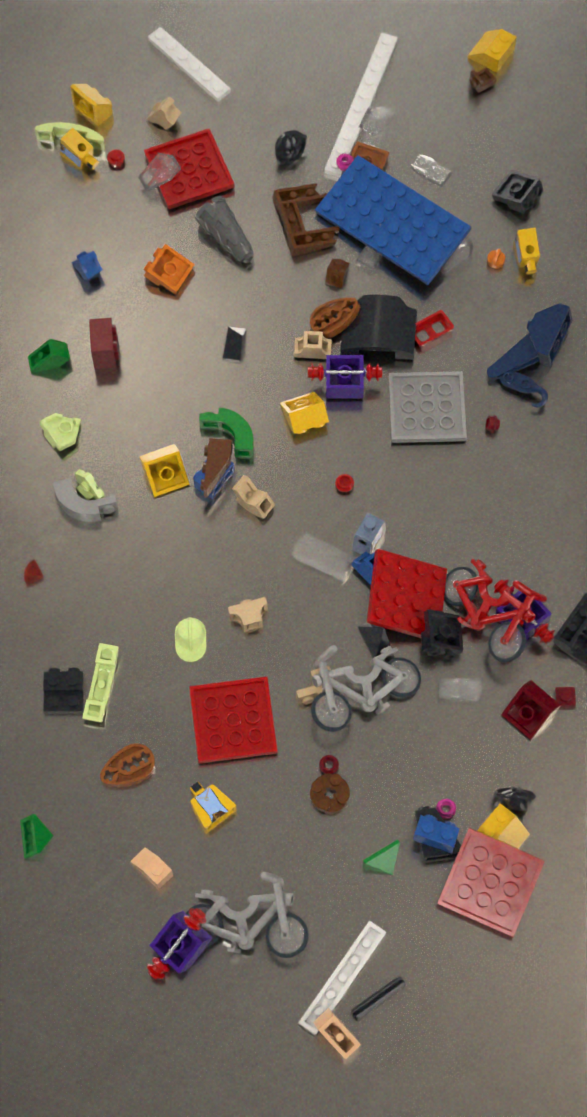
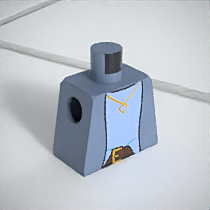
M367 513L355 533L352 550L361 555L366 551L372 554L386 530L385 521Z

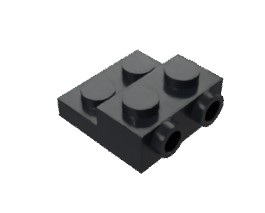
M510 170L493 192L492 197L493 200L508 204L509 209L525 213L527 209L530 210L533 207L535 198L542 195L543 186L540 178Z
M430 609L424 611L425 630L421 632L422 651L428 652L429 656L442 654L445 659H454L464 651L461 623L457 620L460 615Z
M49 668L48 672H44V714L84 713L85 676L83 671H80L79 668H69L68 671H60L59 668Z

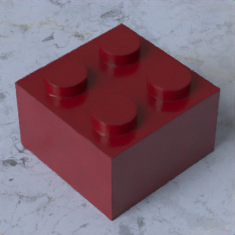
M111 318L89 319L90 345L94 369L116 368V361L119 360L116 324H112Z

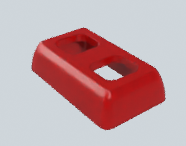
M439 310L415 323L416 334L425 330L430 337L422 342L415 334V341L419 347H423L451 332L454 325L444 311ZM441 322L445 330L436 333L432 325Z

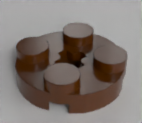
M324 774L313 781L310 790V800L315 809L332 815L341 812L346 807L350 798V789L347 782L339 774ZM329 789L335 792L332 799L324 795Z

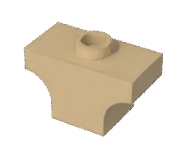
M169 96L162 102L157 101L147 120L151 123H157L167 130L175 123L182 112L174 105L175 100Z
M304 331L302 337L295 338L294 357L326 359V355H331L332 339L323 337V332Z
M265 597L252 601L250 599L244 600L240 604L228 607L230 621L239 622L244 632L263 627L261 616L264 612L268 611Z

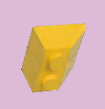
M503 29L487 31L469 53L468 58L497 73L515 50L516 36Z
M72 84L70 86L73 106L96 126L101 125L113 114L111 101L106 97H102L97 89L91 88L88 84Z
M315 392L280 403L289 428L294 434L305 433L307 429L313 427H323L325 423L329 422L324 401Z
M175 444L139 456L154 497L190 485L180 452Z
M501 803L477 830L516 848H519L530 835L517 816Z

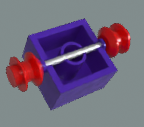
M326 355V369H324L321 363L318 367H314L313 363H311V367H308V378H311V382L314 378H318L321 382L323 377H326V398H363L365 374L369 382L372 378H376L377 382L379 378H382V367H379V363H377L376 367H372L369 363L366 371L363 369V355Z
M502 579L495 584L494 594H502L503 591H507L522 603L527 596L521 591L513 594L515 587L507 585L508 579L505 581ZM533 600L530 609L536 617L530 623H526L524 620L522 626L526 634V640L534 634V637L539 636L541 638L540 644H548L555 637L553 635L555 630L549 631L547 629L552 613L542 602ZM509 603L506 606L497 607L495 615L517 610V608ZM512 619L500 621V623L511 622ZM519 631L515 640L521 645L522 637Z
M191 908L189 910L190 916L184 911H180L170 917L149 945L161 956L153 957L152 961L154 964L147 965L148 973L151 977L163 979L165 977L164 972L170 971L169 965L179 974L190 969L213 938L200 925V923L205 924L207 922L206 915L202 910Z

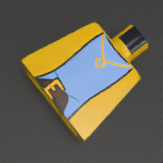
M72 127L61 138L60 155L79 169H83L86 165L92 170L96 168L99 161L93 157V146Z
M536 228L517 230L513 244L518 266L520 268L525 267L526 274L536 273V265L540 258Z
M196 782L190 787L191 792L195 796L190 800V804L205 833H208L237 811L236 804L215 785L212 784L204 789L200 782Z

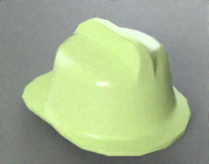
M192 617L180 621L175 629L176 653L184 661H198L206 652L205 625L200 620Z

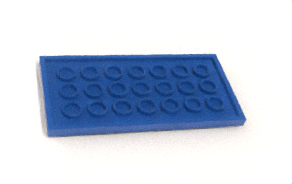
M357 155L315 209L317 214L334 225L339 226L340 229L427 285H429L471 231L470 225Z

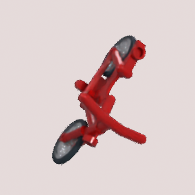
M472 559L470 561L478 570V577L468 567H457L451 570L446 575L444 598L453 606L464 605L469 614L466 618L459 616L457 620L471 629L480 631L485 625L512 619L511 622L499 624L492 631L488 646L491 655L496 660L505 663L516 660L523 653L526 646V634L522 628L524 620L526 623H530L536 617L531 611L530 606L533 600L546 602L547 597L515 580L513 581V587L527 595L523 603L507 591H503L502 597L499 599L492 598L488 593L487 587L492 584L493 579L484 570L487 566L480 559ZM478 588L483 600L479 610L473 601ZM510 603L517 608V610L492 616L488 615L491 606L501 607Z

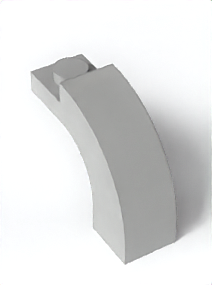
M71 478L52 482L58 504L65 513L77 520L85 522L101 521L100 514H109L118 509L115 495L97 500H85L75 493Z

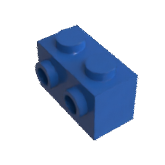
M421 815L413 840L452 853L460 828L456 827L457 825L452 822L445 821L443 823L437 821V818L434 816Z

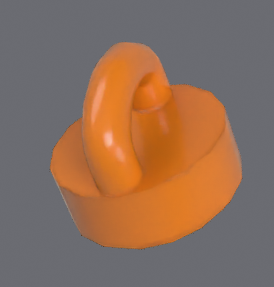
M501 249L493 250L488 254L487 263L491 268L498 269L504 265L505 255L501 252Z

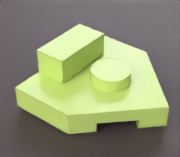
M54 413L40 420L39 425L44 430V436L53 448L57 447L59 451H62L76 443L81 419L75 417L72 419L63 417L62 414Z
M82 469L75 472L76 481L80 484L76 487V491L83 499L97 500L105 497L100 487L96 488L97 484L91 473H85Z

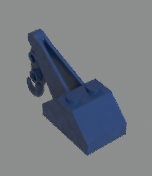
M558 303L535 313L533 319L530 318L527 323L528 334L494 364L488 367V378L492 381L500 379L505 387L521 393H538L542 396V400L537 404L532 403V407L544 406L548 400L547 391L536 384L530 377L516 371L537 362L551 369L573 321L570 307Z

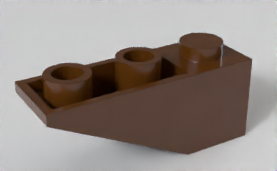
M209 438L208 445H205L204 456H207V462H203L202 467L205 479H201L200 490L204 491V498L210 495L231 465L232 440Z

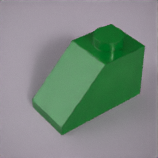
M49 339L28 355L30 371L32 373L59 368L70 360L67 343L54 339Z

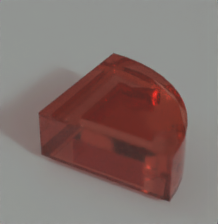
M35 559L29 562L24 570L26 585L44 577Z

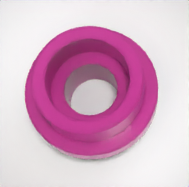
M341 154L336 159V165L340 170L346 171L354 159L349 154Z
M442 799L437 803L436 810L443 819H449L455 815L456 805L450 799ZM446 806L450 811L444 812L442 808Z

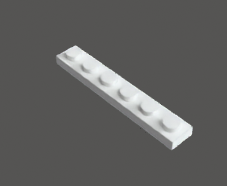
M159 27L148 36L150 43L217 102L231 92L229 86L163 28Z
M371 921L367 923L298 1022L300 1026L314 1036L317 1035L319 1030L313 1022L328 1008L333 1012L386 935L383 929Z

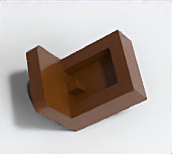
M487 67L477 73L473 69L470 71L469 83L478 92H481L496 84V78Z
M332 258L327 268L325 284L342 288L350 263L342 259Z

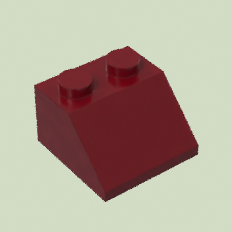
M530 680L521 686L501 715L532 740L551 720L561 704Z

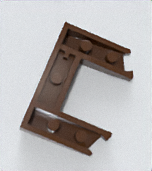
M317 183L274 190L272 199L276 211L280 213L288 236L287 244L292 257L319 251L335 245L337 242L333 237L334 233L339 232V226L306 231L298 208L321 202L327 195L326 192L320 195L315 190L318 186Z

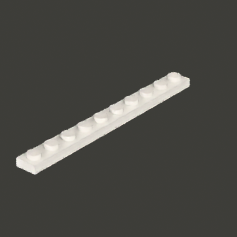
M381 32L324 169L325 174L338 178L341 177L343 171L337 167L336 159L341 154L351 155L397 44L398 37Z

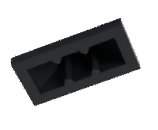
M228 326L222 360L241 362L246 329Z
M367 622L358 626V630L373 658L381 655L380 651L390 646L383 627Z

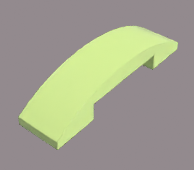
M54 122L35 127L38 140L54 142L55 136L63 137L73 127L94 149L105 151L106 148L104 137L85 126Z
M99 643L94 675L82 717L84 720L101 723L103 721L112 689L119 650L118 646Z

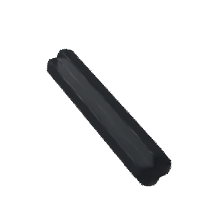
M400 976L396 977L351 1010L353 1017L356 1020L360 1019L405 986L403 978Z

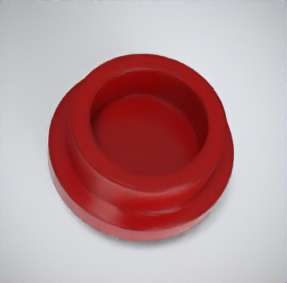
M115 149L108 153L107 159L112 166L118 167L123 164L125 155L121 150Z
M342 474L337 477L335 486L340 492H349L354 487V480L350 475Z

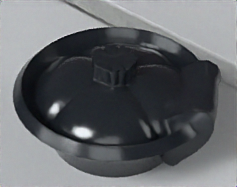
M296 129L286 131L280 135L275 142V156L278 163L290 165L298 160L304 153L307 136Z
M520 786L501 788L494 792L499 798L500 803L509 810H528L531 802L537 798L535 793L521 789Z

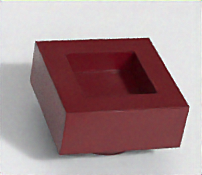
M555 687V700L561 704L560 708H575V687Z

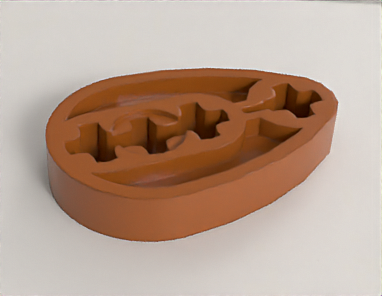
M339 298L326 302L312 312L310 326L315 332H323V337L325 338L334 337L353 322L360 311V305L355 298Z
M130 744L122 748L103 767L100 773L101 782L107 787L118 788L135 785L147 780L155 769L154 755L147 746L142 744ZM144 754L146 757H148V762L145 763L144 760L140 761L139 767L132 765L133 759L139 761L142 759L141 756ZM124 764L132 765L129 772L126 769L123 770ZM109 773L110 775H113V780L109 781V779H105L106 774Z

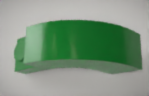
M220 407L218 414L213 412L200 413V428L222 429L233 436L235 440V457H254L253 433L248 422L240 414Z

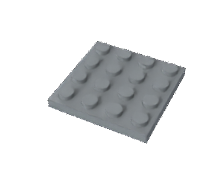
M463 371L389 373L392 443L466 441Z

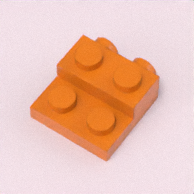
M165 244L162 248L158 247L152 255L155 259L153 262L148 261L143 269L146 271L143 276L157 286L161 284L176 294L195 264Z

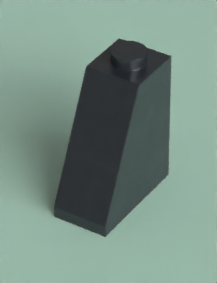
M422 806L415 810L416 828L421 815H431L436 817L437 821L445 823L436 808ZM456 840L453 852L449 853L419 842L422 863L456 858L461 844Z

